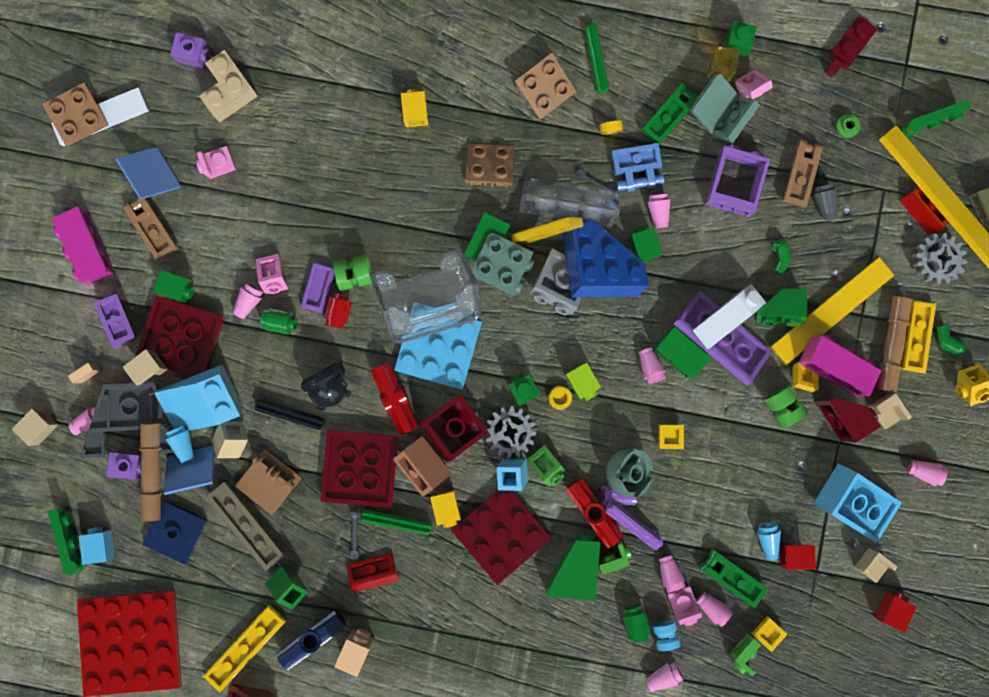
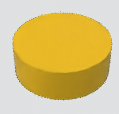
M618 120L600 124V134L606 135L621 132L623 130L622 121Z
M556 386L549 392L548 401L555 409H565L572 402V394L568 388Z

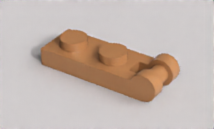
M798 140L782 202L803 208L808 205L823 145L818 143L812 145L807 143V140ZM804 153L811 154V158L803 157Z
M137 196L136 201L128 202L122 207L155 259L160 261L177 250L178 246L154 211L148 198L140 200ZM143 208L145 212L137 215V211Z

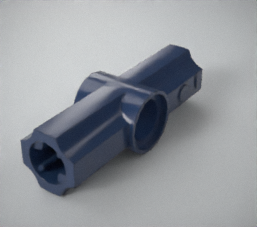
M336 609L278 651L276 656L281 666L287 671L345 629L347 624L341 613ZM306 636H315L317 639V644H309L306 640Z

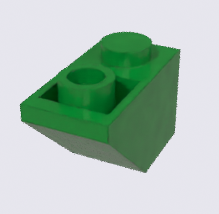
M807 289L780 290L757 311L756 323H762L764 326L786 323L787 326L791 327L805 324L807 319Z

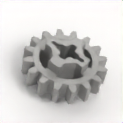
M946 233L939 236L933 234L929 238L926 237L921 240L923 245L915 246L919 253L912 255V258L917 259V263L913 264V267H919L918 276L925 275L924 282L932 280L933 285L940 283L944 285L950 283V280H957V274L964 273L965 270L961 265L967 264L968 261L962 259V256L967 254V251H960L959 248L963 244L962 242L955 244V236L947 239ZM935 244V246L932 247V251L927 252L928 249Z
M513 406L510 407L509 412L501 408L502 414L493 413L494 421L487 420L491 428H487L490 437L486 439V442L492 441L494 443L490 449L498 448L499 456L503 452H507V457L510 458L511 454L515 452L516 456L520 457V450L523 449L525 452H528L526 445L534 444L530 437L536 435V432L531 431L535 423H528L531 416L528 414L523 417V409L521 408L517 413L514 412ZM510 416L521 419L523 423L517 425L511 422ZM502 419L503 426L501 430L494 433L496 424ZM506 421H508L512 429H517V432L514 433L515 443L512 442L509 436H504V432L507 431ZM526 432L525 440L519 445L518 438L520 434ZM505 440L510 443L511 448L503 447L497 441Z

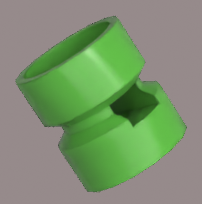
M366 254L354 256L352 261L346 258L333 261L335 278L340 291L353 289L355 284H358L360 287L373 284L372 272ZM349 268L353 270L354 277L352 278L349 276Z
M791 384L781 387L764 398L769 410L776 412L774 418L782 429L797 423L808 415L804 404L796 400L798 395Z

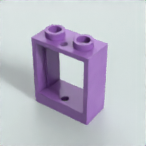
M736 145L724 146L718 155L705 205L751 217L757 209L770 159L764 157V154L751 151L748 153L741 151L742 148ZM726 159L757 168L748 201L717 192Z

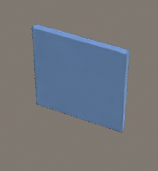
M157 147L116 157L115 159L140 200L181 187Z
M213 445L193 450L195 457L183 463L180 462L176 454L167 456L164 484L165 495L213 484Z

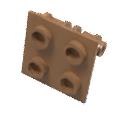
M552 52L515 80L516 90L524 95L539 120L576 93L575 88Z
M85 82L42 103L66 147L109 126L95 102V94L92 90L89 91Z
M468 143L465 182L470 183V186L482 185V183L486 187L487 183H491V187H494V183H496V186H505V188H508V185L512 186L514 146Z
M264 449L260 455L253 459V464L235 487L273 516L302 477L268 450Z

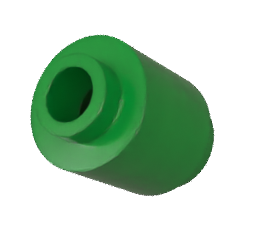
M276 308L264 309L260 319V325L266 331L290 335L292 331H295L298 324V318L295 317L294 312Z
M642 605L624 608L623 620L628 639L633 640L634 643L647 641V636L652 633L646 610H643Z

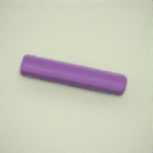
M614 501L606 505V514L654 550L662 547L663 539Z

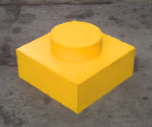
M797 362L793 365L792 387L815 392L819 390V374Z
M658 425V448L684 449V425Z
M768 616L751 633L771 652L787 635Z

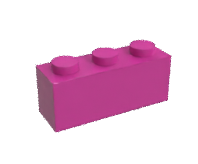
M77 206L51 218L55 225L53 226V231L64 245L62 251L65 257L71 261L74 268L72 273L78 282L90 286L115 274L86 210Z
M827 335L810 338L799 361L800 364L856 397L871 395L881 373V370L876 368L872 361L854 355L852 349L839 346L834 343L835 340Z

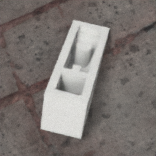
M750 284L724 303L698 325L693 332L705 347L709 349L753 315L766 302L753 285Z

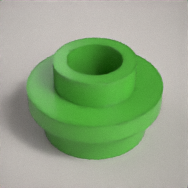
M845 114L838 119L836 130L840 136L851 138L859 132L860 121L852 114ZM846 122L851 123L852 129L846 127Z

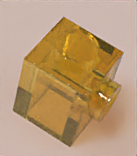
M716 46L710 55L707 78L712 79L718 73L722 74L730 82L736 74L740 50Z

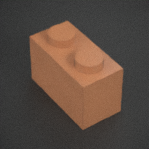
M423 436L393 459L422 497L452 474L446 463L438 457L431 444Z

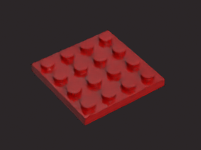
M175 590L88 597L77 600L83 697L179 689L182 686Z

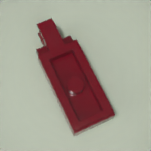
M859 15L829 54V59L832 63L825 73L832 78L840 68L844 70L849 68L878 28Z

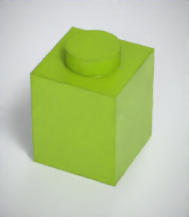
M584 363L565 374L578 399L584 398L587 401L598 395L596 390L601 388L588 363Z

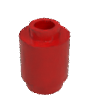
M335 293L334 297L329 296L324 316L326 319L325 325L344 329V325L348 323L352 302L348 301L349 296Z

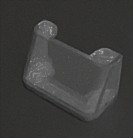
M461 249L444 254L440 259V270L396 282L393 274L388 271L369 275L388 335L392 342L398 344L471 323L480 317L482 309L478 282Z

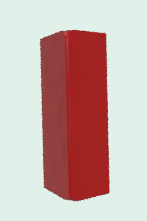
M918 186L900 201L928 236L942 230L949 223Z
M392 552L346 565L349 585L353 592L399 581Z

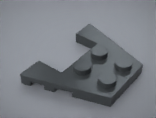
M145 382L141 385H135V383L103 384L81 452V459L105 457L104 432L140 430V423L148 422L161 424L162 450H159L160 454L174 453L166 441L167 436L165 434L173 429L154 393L157 390L154 382Z

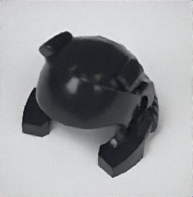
M342 362L331 364L318 373L303 379L301 383V389L304 392L307 391L311 401L314 404L317 403L318 409L322 411L326 407L338 405L345 397L348 398L351 395V391L347 389L348 384L342 376V372L345 371Z

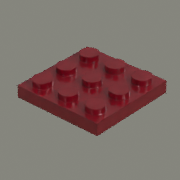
M155 295L135 357L145 349L154 350L168 369L164 373L183 379L207 371L225 317Z
M327 430L320 502L392 508L397 465L393 459L398 453L399 436Z
M496 490L451 529L452 533L497 586L552 539L511 490Z

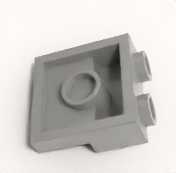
M552 248L530 294L540 304L549 303L555 306V310L559 314L572 315L578 308L582 297H571L566 257Z

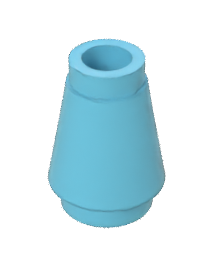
M181 426L165 433L167 443L181 463L195 457L189 430L186 431L185 427Z
M766 522L758 525L757 535L765 558L768 560L780 558L781 529L778 528V524Z

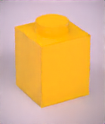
M410 89L406 93H401L405 127L429 125L425 91Z
M455 489L431 495L430 499L437 526L443 524V528L457 525V521L461 520V514Z

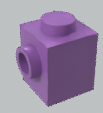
M176 32L170 55L178 63L204 69L205 63L210 60L211 49L202 38Z
M120 451L109 452L106 477L141 478V454Z

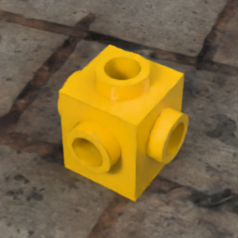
M980 363L958 371L955 390L959 398L964 399L969 406L989 400V372Z

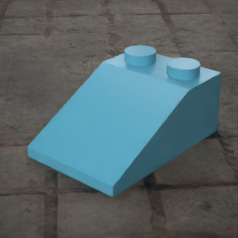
M223 365L154 392L173 429L184 426L186 431L215 426L239 417L241 414L242 404Z
M838 463L813 504L877 543L902 502L859 473Z

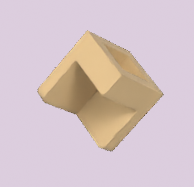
M147 349L123 366V369L135 385H141L153 375H161L168 370L155 351Z
M896 393L885 394L868 406L878 415L879 419L877 421L882 429H888L900 420L911 418L910 413Z
M32 408L12 430L28 446L39 445L59 424L42 408Z
M226 421L218 425L212 438L216 458H240L248 441L243 422Z
M870 548L854 566L875 583L879 581L888 568L893 571L897 569V566L880 552Z

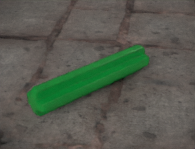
M596 24L587 25L584 32L596 92L601 94L608 92L609 84L598 28Z
M364 509L361 516V521L365 523L423 535H429L432 523L428 521L370 509Z

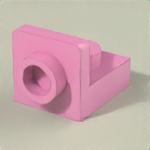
M756 69L735 81L738 95L750 97L752 100L773 88L771 79Z
M227 146L205 154L202 151L197 152L199 160H196L198 170L210 179L237 170L230 149Z
M279 254L255 259L258 283L265 294H275L288 289L283 276L282 262Z
M689 585L680 590L667 593L675 619L680 625L690 626L697 623V619L702 618Z

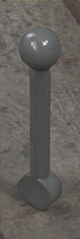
M579 169L576 172L578 179L589 181L610 193L613 198L619 197L620 192L617 189H611L589 177L583 169Z
M353 509L350 512L352 517V551L350 552V558L357 559L360 555L357 550V518L359 517V511Z

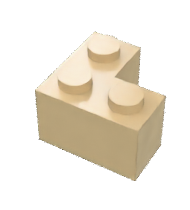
M225 50L205 63L218 83L199 95V97L219 122H222L257 97L253 88Z

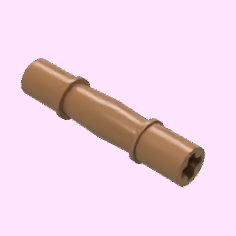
M892 297L889 320H887L889 327L884 344L883 363L880 364L881 373L877 386L879 391L897 393L900 371L902 370L900 364L905 347L906 329L910 325L909 317L912 299Z
M157 422L140 423L139 451H142L140 470L142 492L139 493V496L141 497V521H157L161 519L162 492H160L161 468L159 450H162L161 424Z

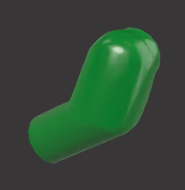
M777 239L773 242L772 249L778 253L779 258L772 271L783 276L792 259L789 243L785 240Z
M948 325L936 327L941 349L952 355H961L965 352L966 344L950 336Z

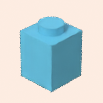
M527 458L502 459L497 466L498 490H523L528 482Z
M103 527L87 529L88 533L79 536L82 565L106 562L115 558L112 530L103 531Z

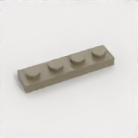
M227 481L223 482L206 496L207 500L265 571L286 555Z

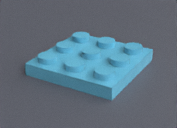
M414 303L394 371L463 390L482 322Z

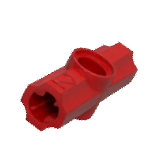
M388 362L371 370L370 372L380 391L381 402L386 412L390 413L399 435L401 436L418 428V424L408 405L410 404L402 385H399L390 363Z
M582 477L575 480L565 489L607 549L617 544L624 537L611 517L606 514L605 508ZM590 508H600L598 518H589L588 511Z

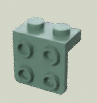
M716 73L691 106V113L714 139L733 143L760 104L756 99L752 100L751 98L739 96L724 76Z
M491 233L488 235L473 266L471 275L504 291L505 295L512 298L514 293L519 295L525 283L521 280L524 272L530 273L535 260L531 259L533 252Z

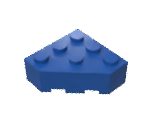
M583 220V227L562 233L571 297H638L649 286L645 263L594 220Z

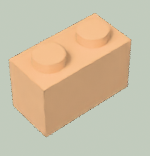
M361 628L353 629L346 639L334 667L357 677L375 639L371 637V633Z

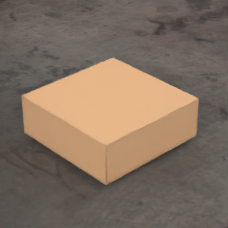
M86 363L70 373L68 377L72 383H83L102 370L98 364Z

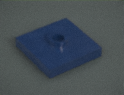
M164 500L161 503V519L152 522L142 545L182 564H187L208 520Z

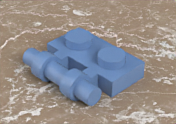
M659 143L612 150L611 156L615 175L624 174L625 181L616 182L618 191L626 190L630 192L635 191V188L646 186L647 188H655L658 184H664L663 174L655 176L653 170L662 167ZM645 171L646 177L633 178L634 172Z

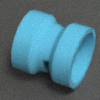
M675 620L660 621L652 625L653 633L657 635L656 646L658 651H670L681 646L680 639L676 636L675 632L677 630Z

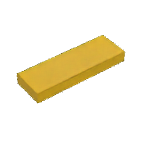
M565 217L512 234V242L515 244H527L584 226L583 220L580 217Z
M912 300L909 317L910 325L906 329L905 347L900 364L902 370L926 373L936 303Z

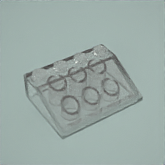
M530 178L529 181L524 180L519 213L555 219L580 217L582 220H594L600 226L611 228L620 214L618 196L612 195L613 192L608 190L592 192L589 191L588 187L576 186L574 189L566 187L564 183L553 182L550 185L544 184L541 179Z

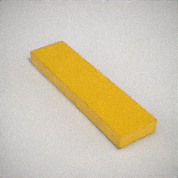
M269 604L202 677L220 693L287 619L275 607Z

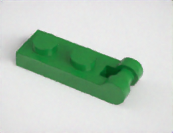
M684 81L641 130L655 143H659V145L690 111L691 106L700 95L697 92H692L688 88L689 85ZM681 95L688 100L686 104L679 99Z
M969 99L912 119L903 125L900 130L907 138H910L920 132L922 128L927 127L928 130H932L943 125L942 121L949 119L951 123L965 117L963 113L972 108Z
M67 506L48 511L63 572L66 575H73L83 571L86 568V564L82 565V559L79 555V540L73 532L72 514L68 511Z
M711 549L708 553L710 556L706 562H702L698 568L750 606L756 608L768 588L714 549ZM717 562L723 565L718 573L713 570Z

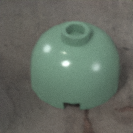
M632 448L619 450L612 455L606 468V479L610 487L616 493L624 496H642L648 490L653 478L649 477L650 469L653 470L650 456L645 451Z

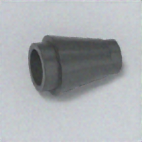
M834 184L814 187L815 193L813 196L823 219L837 217V188L834 189Z

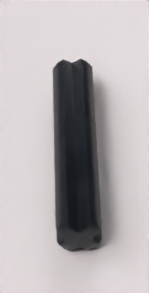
M258 399L255 405L257 412L312 429L321 430L324 425L325 419L270 401Z

